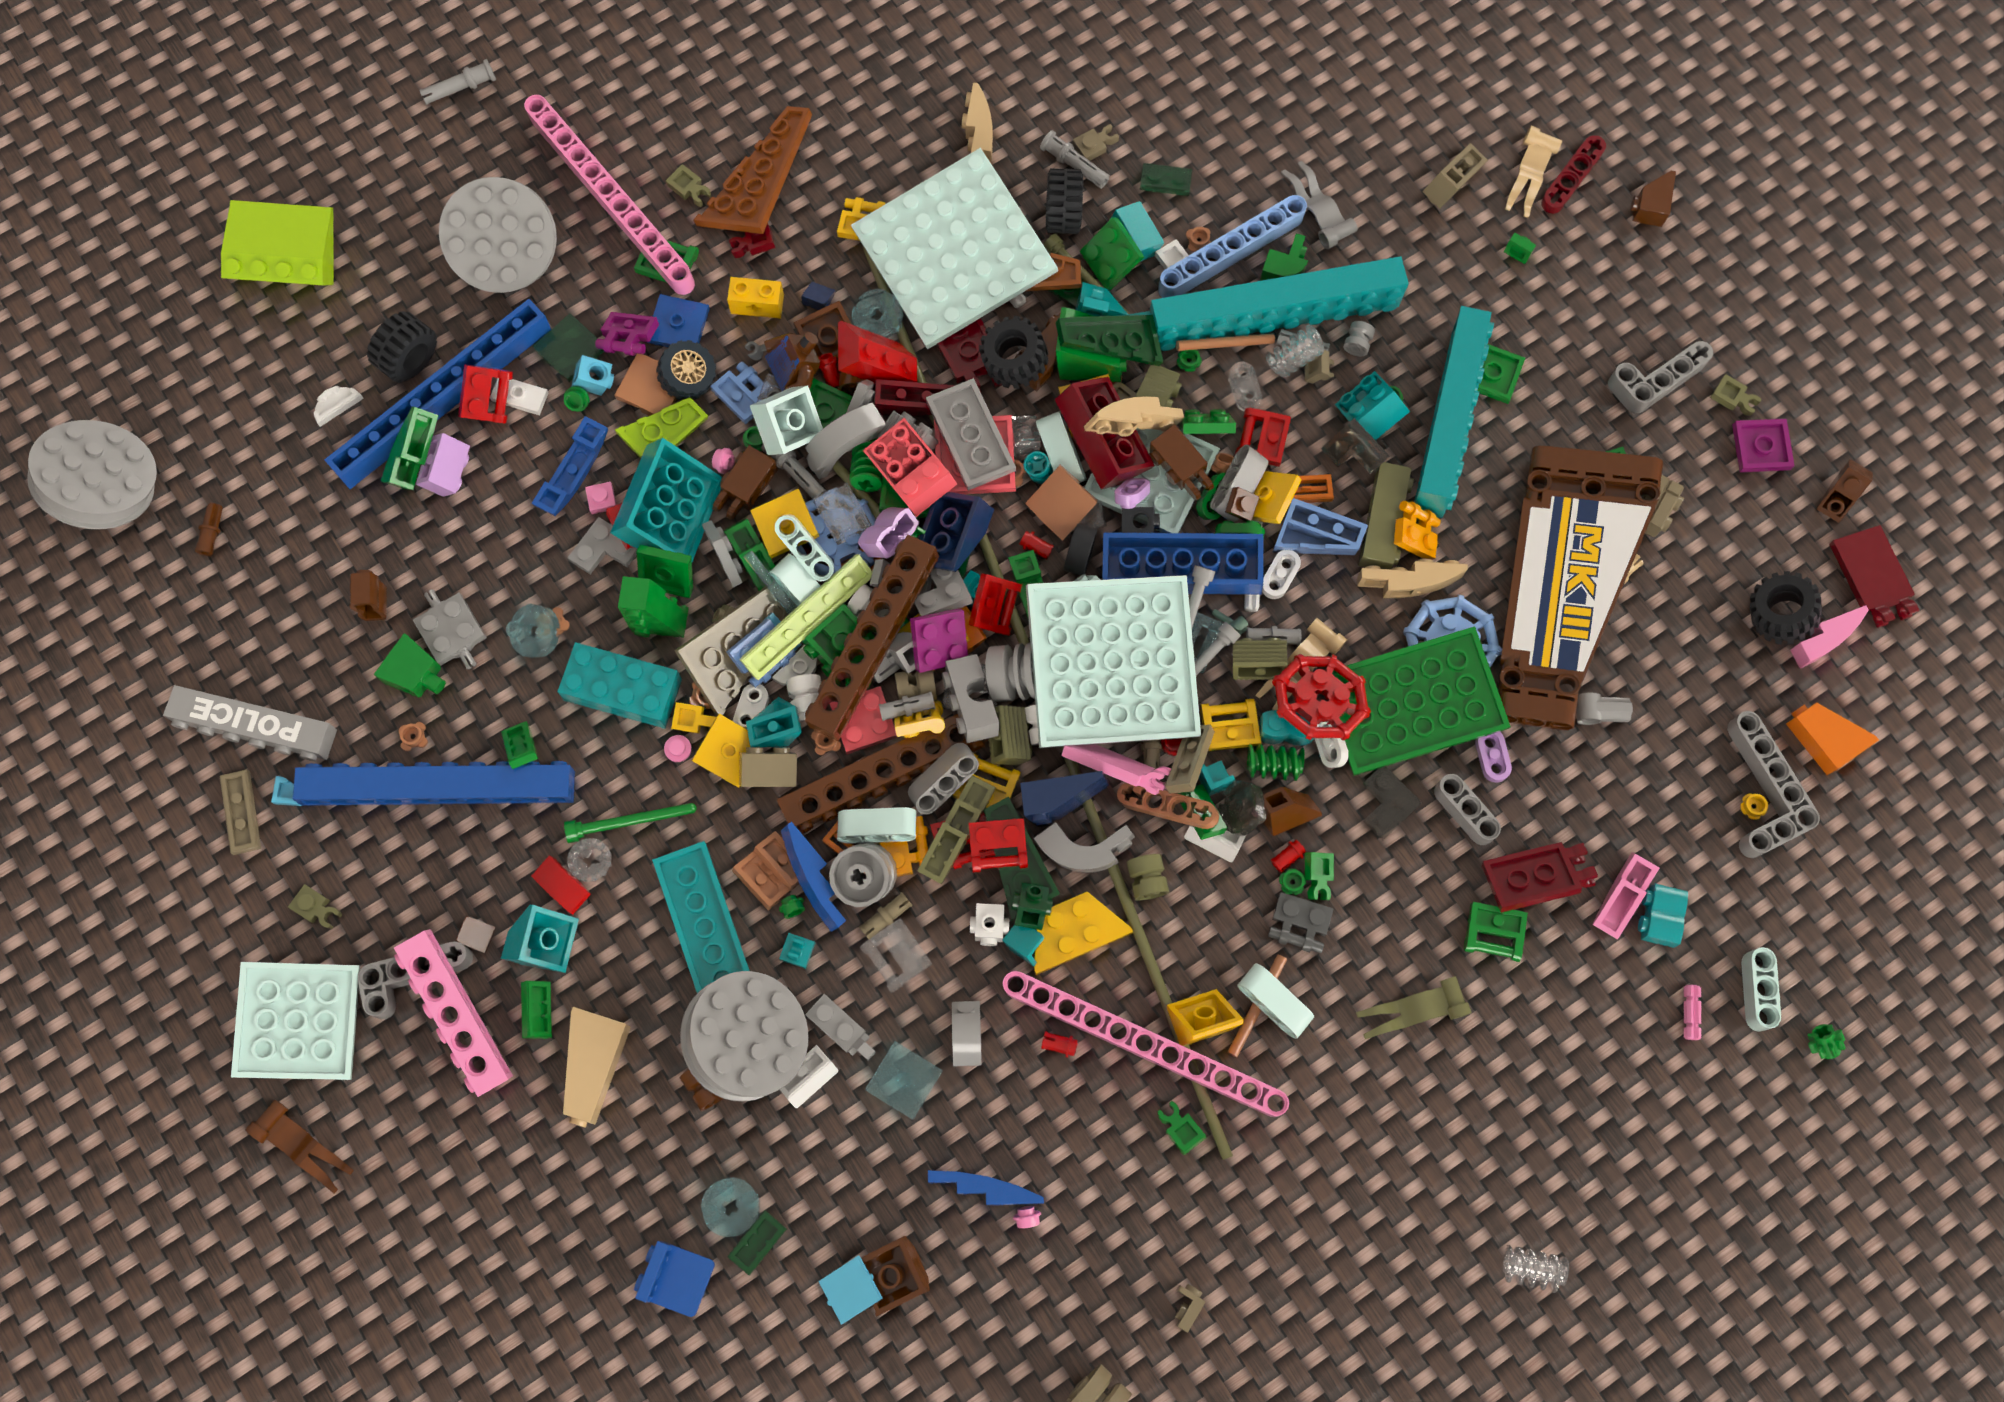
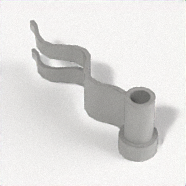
M1300 161L1297 164L1306 175L1311 198L1307 195L1302 182L1297 176L1289 173L1286 169L1281 171V174L1292 183L1296 195L1305 199L1307 203L1306 209L1313 212L1321 228L1318 233L1319 240L1325 249H1329L1337 245L1339 240L1357 232V224L1353 218L1345 220L1342 217L1335 201L1330 196H1326L1321 192L1313 170L1303 161Z

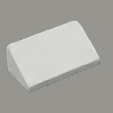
M1225 822L1227 829L1224 834L1201 840L1194 827L1189 826L1184 838L1229 862H1233L1247 833Z
M816 1045L806 1054L796 1076L786 1086L781 1088L780 1091L795 1108H798L837 1074L838 1069Z

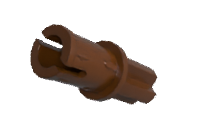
M209 503L207 505L203 524L198 527L200 533L195 552L205 556L213 555L217 534H220L221 531L218 527L223 507L219 504Z

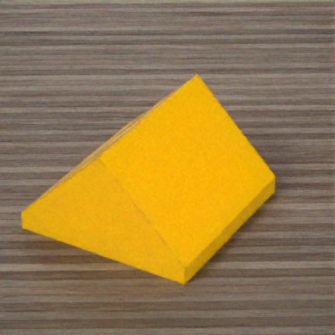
M1217 989L1167 1005V1011L1179 1044L1182 1046L1229 1032L1243 1024V1018Z

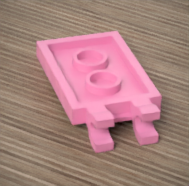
M1096 744L1065 745L1061 755L1097 771H1103L1104 774L1131 785L1144 787L1149 793L1154 795L1158 794L1159 790L1163 791L1166 789V783L1160 780L1165 775L1168 776L1171 768L1165 766L1155 769Z

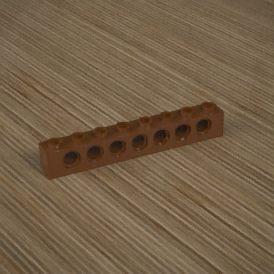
M908 534L904 541L899 542L895 550V558L891 564H887L880 585L875 587L870 594L869 605L866 610L860 612L854 632L849 633L846 637L843 652L834 659L828 679L822 681L818 689L819 695L817 699L808 706L805 712V722L811 729L839 741L940 557L935 546ZM915 564L911 570H903L905 565ZM896 586L902 587L900 592L896 594L890 593L892 588ZM889 609V613L886 616L878 617V613L881 610ZM868 633H877L874 639L865 640ZM858 655L864 656L860 663H852L854 657ZM843 679H851V682L848 686L839 687V684ZM838 702L834 710H826L829 703Z
M958 714L944 720L945 728L940 733H933L930 730L919 732L917 736L905 738L777 799L787 823L792 822L803 834L813 829V824L819 821L828 822L835 819L839 811L847 808L848 810L856 809L863 804L862 801L870 797H873V799L879 798L888 792V788L895 785L901 787L912 781L911 777L920 773L923 774L951 746L957 744L950 737L954 733H959L956 724V718H959ZM964 738L959 743L968 745L970 750L975 752L985 746L988 738L967 743ZM931 744H936L941 749L936 754H929L926 748ZM905 756L916 758V762L911 766H905L901 761ZM888 767L892 770V773L886 778L879 777L877 772L880 768ZM857 779L867 781L866 787L860 790L855 789L853 783ZM838 790L843 793L838 801L828 799L832 791ZM809 802H814L818 805L817 810L813 813L803 811L804 806Z

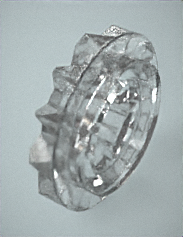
M594 838L583 839L571 848L567 858L568 868L577 879L583 882H596L599 878L606 876L607 871L612 866V854L607 845L602 841ZM593 852L594 858L600 863L591 864L590 868L587 869V864L579 858H589Z

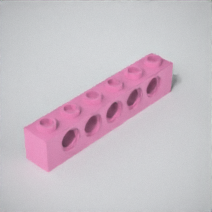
M431 929L425 930L394 947L397 953L394 955L397 964L401 969L407 970L410 976L408 980L410 987L415 994L419 993L425 1002L422 1004L423 1010L430 1019L434 1018L439 1027L436 1029L440 1040L444 1044L448 1043L452 1050L450 1057L457 1068L461 1067L465 1073L466 1078H464V1082L471 1093L475 1092L477 1097L513 1077ZM420 957L427 958L430 963L427 972H423L418 968ZM435 981L443 985L444 992L441 997L435 996L432 993L431 987ZM448 1006L454 1007L457 1010L458 1017L455 1021L448 1020L445 1015ZM461 1031H466L471 1035L472 1041L469 1046H465L460 1042L459 1035ZM475 1056H480L485 1060L486 1066L484 1070H477L474 1067L473 1059Z

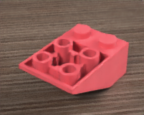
M905 418L863 450L916 517L957 485L950 472Z

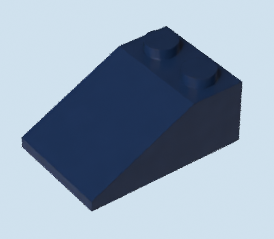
M947 492L930 506L922 528L926 532L925 534H920L919 540L936 547L940 557L934 568L956 572L984 537L994 509L983 499L977 496Z
M1103 771L1020 783L1024 816L1032 824L1036 823L1037 827L1050 826L1052 821L1060 820L1108 787L1109 781Z

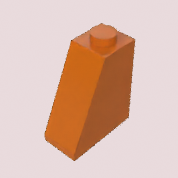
M1815 703L1809 708L1804 704L1791 713L1794 718L1786 723L1826 775L1838 770L1879 741L1876 735L1819 703Z

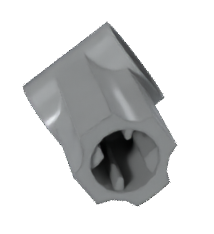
M1598 693L1578 694L1576 710L1578 724L1593 725L1602 721L1629 722L1631 720L1633 706L1630 698L1601 697Z

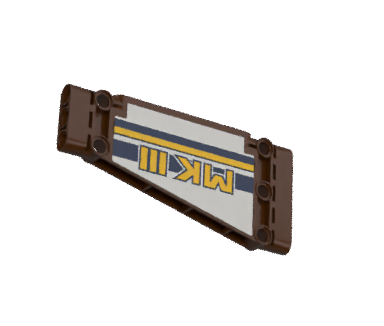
M1535 446L1532 448L1500 661L1501 671L1498 692L1509 723L1559 730L1574 729L1579 690L1661 494L1660 485L1663 461L1661 459L1650 456L1553 446ZM1541 483L1545 487L1542 489H1537L1533 486V484ZM1595 489L1598 491V494L1592 495L1586 490ZM1641 495H1649L1652 497V500H1644L1641 498ZM1514 677L1519 682L1515 685H1509L1505 682V679ZM1569 684L1574 690L1564 692L1560 689V685Z

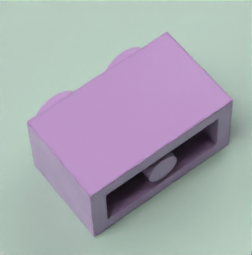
M444 433L434 435L425 465H421L416 485L443 497L455 494L462 484L461 474L469 461L468 451L470 445Z

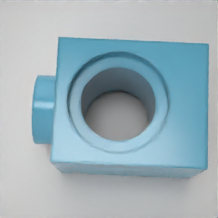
M582 355L576 363L572 386H579L586 392L602 396L607 388H611L614 380V374L611 373L612 364ZM589 373H595L599 380L591 378Z

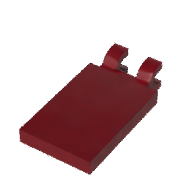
M981 318L936 344L957 383L974 378L977 386L981 387L977 378L988 374L979 351V345H982L980 341L982 335L987 336L985 332L986 327ZM990 378L995 388L1002 385V383L998 385L994 382L993 378Z
M1881 525L1835 539L1829 544L1859 606H1867L1868 612H1871L1877 628L1889 624V621L1896 619L1889 607L1896 606L1900 620L1911 618L1913 613L1920 611L1917 604L1909 599L1915 593Z
M1559 842L1482 862L1483 871L1501 913L1580 894L1582 887L1595 886L1594 878L1598 877L1594 866L1576 871L1574 865L1582 864L1586 861L1584 855H1587L1588 851L1584 843L1564 848L1563 843Z

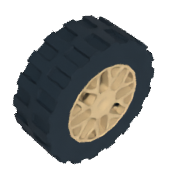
M680 340L675 344L672 343L668 349L664 350L656 368L658 382L661 383L662 389L666 390L667 394L671 397L674 396L678 400L690 397L696 400L708 391L715 379L716 364H714V358L706 347H702L697 342Z

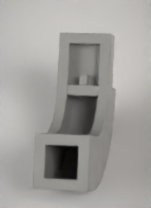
M873 403L854 409L834 420L808 443L806 450L809 454L806 459L810 469L815 472L818 479L827 477L837 460L847 451L859 444L878 438L886 423Z
M1055 822L1037 835L1034 840L1044 853L1058 865L1071 871L1093 873L1106 870L1119 863L1113 853L1117 850L1121 853L1133 844L1131 840L1135 836L1125 825L1097 845L1081 846L1070 841Z

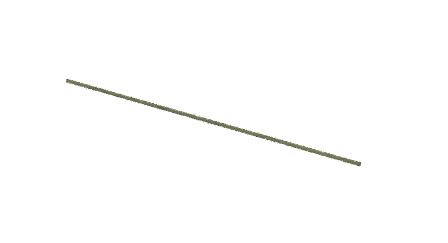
M863 247L899 342L916 357L891 291ZM917 360V382L927 383ZM929 415V418L934 428L933 415ZM985 534L979 544L991 575L1004 579L988 536ZM1006 589V592H1005V596H1004V600H1003V605H1004V603H1005V599H1006V595H1007V591H1008L1007 589ZM1014 605L1010 623L1018 643H1023L1026 646L1029 640ZM1064 757L1070 775L1082 774L1077 762ZM1090 798L1082 805L1096 841L1099 844L1106 840L1107 836L1093 801ZM1118 864L1108 868L1109 874L1130 927L1133 930L1135 940L1175 1041L1179 1044L1167 1011V1005L1171 1004L1172 1000ZM1192 1060L1188 1064L1190 1073L1200 1075L1196 1061ZM1192 1081L1222 1160L1232 1157L1233 1154L1206 1087Z

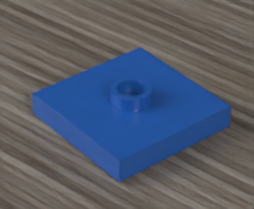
M660 294L653 317L657 318L659 326L650 342L647 343L669 347L670 344H675L680 340L700 343L710 310L709 305Z

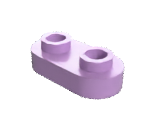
M1145 478L1125 480L1115 490V503L1125 509L1136 507V504L1140 503L1150 493V481Z
M1497 732L1476 739L1475 745L1483 775L1491 782H1502L1510 775L1512 770L1504 736L1501 732ZM1485 740L1491 741L1493 747H1487L1485 745ZM1497 766L1499 773H1494L1491 767Z

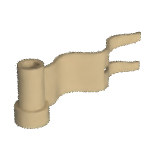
M1532 125L1529 127L1523 140V145L1528 147L1521 161L1519 174L1509 194L1505 210L1510 211L1528 179H1530V186L1524 201L1523 216L1529 218L1532 204L1543 182L1545 168L1551 154H1557L1562 140L1542 133L1539 128Z
M1316 618L1307 629L1311 634L1291 654L1287 660V666L1294 660V656L1298 654L1303 656H1327L1330 652L1335 655L1348 639L1340 633L1336 634ZM1309 667L1310 672H1312L1316 667ZM1297 672L1290 681L1297 683L1302 677ZM1269 679L1255 696L1259 699L1274 687L1272 684L1273 680ZM1287 692V697L1289 698L1292 693ZM1277 702L1272 710H1278Z

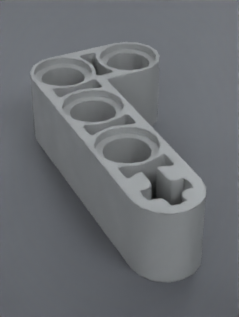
M1698 341L1646 377L1633 364H1619L1608 380V387L1627 410L1632 413H1641L1699 373L1712 358L1713 349L1707 342ZM1619 376L1624 377L1627 381L1622 380ZM1636 395L1642 397L1643 400L1638 399Z
M449 942L440 945L454 972L467 969L471 965L473 954L468 947L459 942ZM456 951H459L462 953V955L458 956V961L456 962L451 958L457 956ZM395 957L367 964L358 973V984L363 1009L368 1015L381 1020L390 1018L396 1010L393 989L409 985L408 980L410 976L408 972L398 978L397 970L399 965ZM420 957L418 968L423 972H427L428 970L424 968L427 958ZM375 972H379L377 983L370 985V976ZM379 999H384V1008L376 1012L375 1003Z

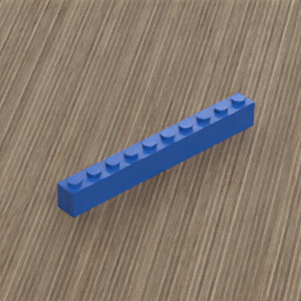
M530 299L526 300L324 459L325 462L349 489H352L388 460L396 437L412 407L437 414L438 419H440L460 403L464 365L503 369L552 330L546 316Z
M505 761L497 762L496 766H486L483 762H470L469 766H459L458 763L443 762L442 766H431L430 763L425 762L415 763L414 766H404L402 763H388L387 767H377L373 763H361L360 767H350L349 764L335 763L333 767H323L320 764L309 763L305 767L295 768L293 800L301 806L574 803L575 771L564 761H552L551 765H540L539 762L531 761L514 769L511 768L509 762Z

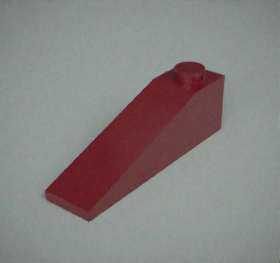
M876 379L873 389L875 391L873 404L880 415L890 416L893 411L900 415L903 411L910 416L932 415L926 403V397L955 385Z

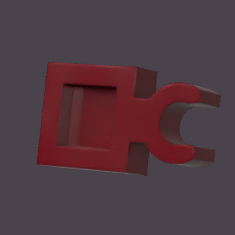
M768 223L763 234L745 232L746 237H733L729 240L731 247L734 248L731 250L734 258H741L748 251L754 256L775 248L772 231Z

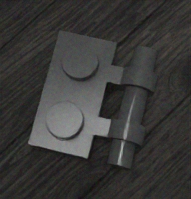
M1280 892L1272 920L1281 922L1282 926L1281 929L1271 926L1268 937L1277 939V943L1286 945L1290 943L1302 947L1301 950L1309 953L1311 950L1322 953L1324 943L1314 940L1315 934L1327 935L1334 909ZM1291 926L1306 930L1305 937L1291 933Z

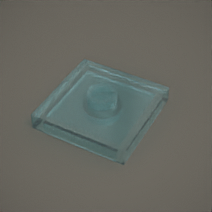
M894 1041L865 1091L914 1120L943 1070Z

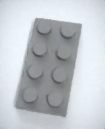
M974 378L926 397V403L968 491L1016 471V466Z

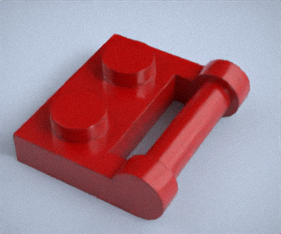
M464 365L458 416L461 418L507 423L508 415H505L509 380H512L513 372ZM492 377L499 378L495 413L488 412Z
M1246 408L1243 416L1245 423L1239 447L1236 448L1235 455L1244 445L1250 446L1255 421H1261L1263 425L1256 451L1268 460L1269 465L1280 467L1291 416L1256 408Z
M981 573L968 625L1010 636L1011 628H1009L1017 593L1021 592L1022 584ZM1006 589H1007L1008 591H1007V595H1006V599H1005V603H1004V607H1003L1001 619H1000V622H999V625H998V620H999V616H1000V612H1001V608H1002V604H1003L1005 592H1006Z
M1024 818L968 823L973 873L989 868L1019 866V869L1028 868ZM1017 847L1018 855L980 858L979 850Z

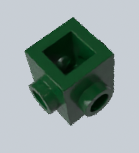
M1028 883L1021 884L1020 893H1014L1012 909L1016 910L1015 926L1042 930L1045 915L1050 916L1053 899H1048L1049 887Z

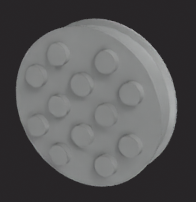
M486 177L465 184L450 197L443 209L439 223L440 245L449 266L465 282L484 291L504 293L529 286L545 273L555 254L557 234L555 222L549 208L536 192L524 184L511 179Z
M78 420L62 423L50 428L34 442L28 458L27 482L33 499L53 518L79 528L109 529L127 524L145 512L153 499L157 470L151 451L133 433L106 422Z
M734 972L722 976L705 986L693 997L682 1019L680 1031L681 1049L690 1072L709 1092L731 1101H751L780 1090L796 1076L807 1053L808 1027L799 1002L781 982L759 972Z

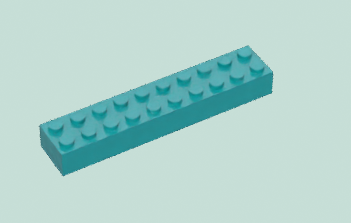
M1400 256L1151 300L1150 313L1154 317L1160 348L1162 351H1169L1174 349L1176 341L1246 336L1256 332L1264 334L1279 328L1293 329L1301 324L1309 323L1310 325H1316L1324 320H1343L1352 315L1366 316L1381 310L1389 312L1399 307L1409 282L1402 257Z

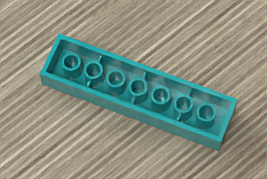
M1465 306L1460 307L1452 330L1414 500L1416 504L1421 506L1422 510H1430L1439 518H1443L1446 510L1451 511L1453 501L1458 493L1459 485H1457L1464 465L1462 459L1469 442L1467 436L1474 419V414L1472 413L1477 404L1479 391L1477 390L1484 373V368L1482 367L1489 350V345L1487 344L1494 327V323L1490 322L1492 312Z

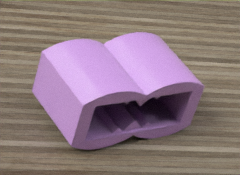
M889 507L879 514L873 526L868 527L861 534L858 544L868 557L889 558L895 554L899 542L904 540L907 534L912 535L919 521L909 508Z

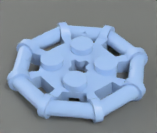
M1458 594L1457 597L1423 601L1421 603L1422 607L1409 626L1405 627L1403 631L1408 646L1418 644V640L1425 642L1474 626L1480 639L1481 635L1478 630L1484 627L1488 645L1482 644L1489 667L1492 666L1498 656L1502 655V647L1499 645L1493 621L1495 617L1492 613L1488 614L1464 599V595ZM1454 608L1453 614H1447L1443 617H1439L1436 612L1438 610ZM1462 610L1479 621L1472 624L1460 616ZM1428 617L1432 625L1425 632L1419 628Z

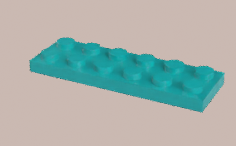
M702 841L653 859L652 861L696 992L698 993L705 986L727 974L750 971L706 842Z

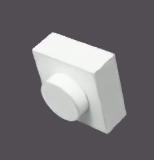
M1177 239L1155 253V257L1164 269L1189 256Z

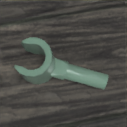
M1214 609L1212 615L1223 622H1227L1240 635L1247 630L1248 622L1244 617L1239 616L1233 620L1217 609Z

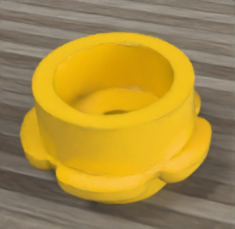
M1749 793L1742 798L1743 803L1740 804V808L1743 814L1748 815V818L1756 820L1767 813L1768 802L1764 796Z

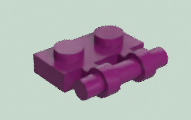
M611 312L601 328L605 339H597L595 347L604 350L606 353L619 351L630 356L644 354L646 351L645 344H639V342H650L659 326L658 320L652 316ZM619 339H626V341L622 342Z

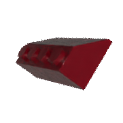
M1109 376L1072 383L1055 399L1101 490L1121 485L1125 480L1134 478L1155 466L1137 430L1130 436L1110 433L1098 434L1097 432L1085 431L1084 426L1097 412L1121 400Z

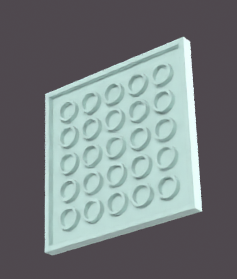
M981 148L851 225L927 350L1058 272L1055 262Z
M1187 575L1026 585L1039 748L1201 736Z

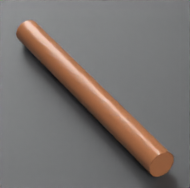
M1272 333L1176 341L1177 351L1274 344L1275 335Z
M1277 954L1269 970L1276 979H1278L1287 959ZM1252 1003L1243 1024L1240 1026L1227 1052L1233 1057H1238L1261 1012L1254 1003Z

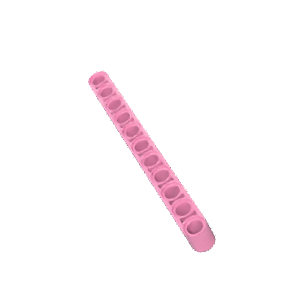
M541 95L528 97L524 107L535 128L670 287L680 295L690 293L694 289L695 281L688 265L547 100Z
M1012 971L1003 980V988L1011 998L1271 1117H1279L1289 1107V1099L1284 1092L1022 972ZM1014 978H1020L1024 982V986L1019 992L1009 990V982ZM1038 990H1046L1049 993L1048 1001L1044 1004L1036 1003L1034 1001V994ZM1065 1001H1070L1075 1005V1011L1068 1016L1062 1015L1059 1011L1060 1005ZM1089 1013H1096L1101 1018L1100 1024L1093 1028L1085 1024V1017ZM1120 1024L1126 1028L1127 1033L1124 1038L1115 1039L1111 1036L1110 1030L1114 1025ZM1141 1036L1149 1037L1153 1044L1151 1049L1148 1051L1139 1050L1136 1046L1137 1039ZM1167 1048L1175 1049L1178 1053L1177 1061L1174 1063L1165 1062L1162 1058V1052ZM1192 1060H1199L1204 1065V1072L1200 1075H1193L1188 1069V1064ZM1226 1072L1230 1077V1084L1227 1087H1219L1214 1079L1216 1073ZM1244 1084H1252L1256 1088L1257 1093L1254 1099L1249 1100L1242 1096L1241 1087ZM1275 1095L1281 1098L1283 1107L1280 1111L1275 1112L1268 1107L1267 1102L1270 1096Z

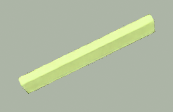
M859 554L854 555L739 660L756 680L761 679L814 629L855 594L861 586L866 584L871 579L873 571Z

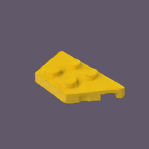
M1089 892L1073 897L1053 906L1050 916L1045 915L1042 930H1037L1044 936V940L1035 950L1037 964L1034 966V973L1038 975L1128 936L1133 933V930Z

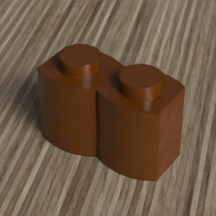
M358 570L356 573L350 574V608L358 612V617L365 621L386 620V585L370 570Z

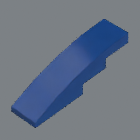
M790 822L781 830L788 858L798 882L812 907L832 932L839 928L846 919L829 900L835 893L829 882L819 872L827 863L796 826Z
M928 1170V1183H957V1194H986V1205L1044 1204V1197L1020 1186L988 1176L956 1171Z

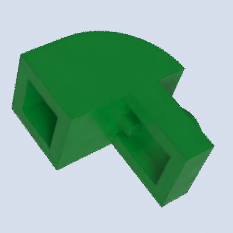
M1296 233L1289 254L1269 249L1260 281L1303 274L1308 260L1304 259L1307 247L1303 246L1306 236Z

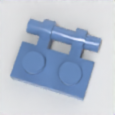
M742 361L736 367L740 372L737 377L729 370L710 387L711 391L746 425L754 418L750 405L759 402L762 398H767V394L773 390V387L768 382H763L757 376V371L752 366L748 367ZM750 382L756 389L751 392L745 386L746 383Z
M765 619L726 651L741 673H746L748 670L739 659L775 627L770 619ZM791 650L761 679L756 680L752 676L748 681L755 688L762 682L766 683L771 679V674L780 667L784 668L788 665L789 659L796 653L794 650Z

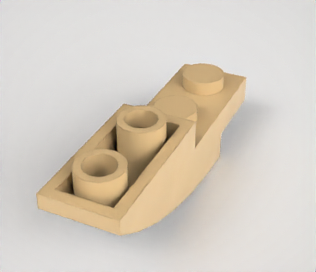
M973 83L972 92H967L965 107H969L968 114L963 113L962 129H966V139H969L967 151L972 153L981 148L991 163L993 142L991 114L982 89L978 83Z
M1133 397L1116 401L1104 407L1084 426L1085 431L1097 432L1098 434L1110 433L1119 434L1120 436H1130L1137 428L1142 430L1155 429L1165 432L1174 424L1180 423L1184 419V414L1180 408L1160 406L1158 397Z
M1420 559L1413 563L1409 571L1403 567L1387 570L1381 569L1379 566H1367L1362 568L1357 576V587L1383 588V598H1405L1424 595L1440 590L1461 579L1468 570V564H1460L1455 560L1438 563L1433 562L1431 559Z

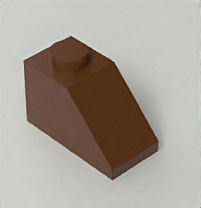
M1671 170L1642 188L1638 196L1633 197L1630 210L1634 211L1633 222L1658 227L1663 226L1670 215L1676 171Z

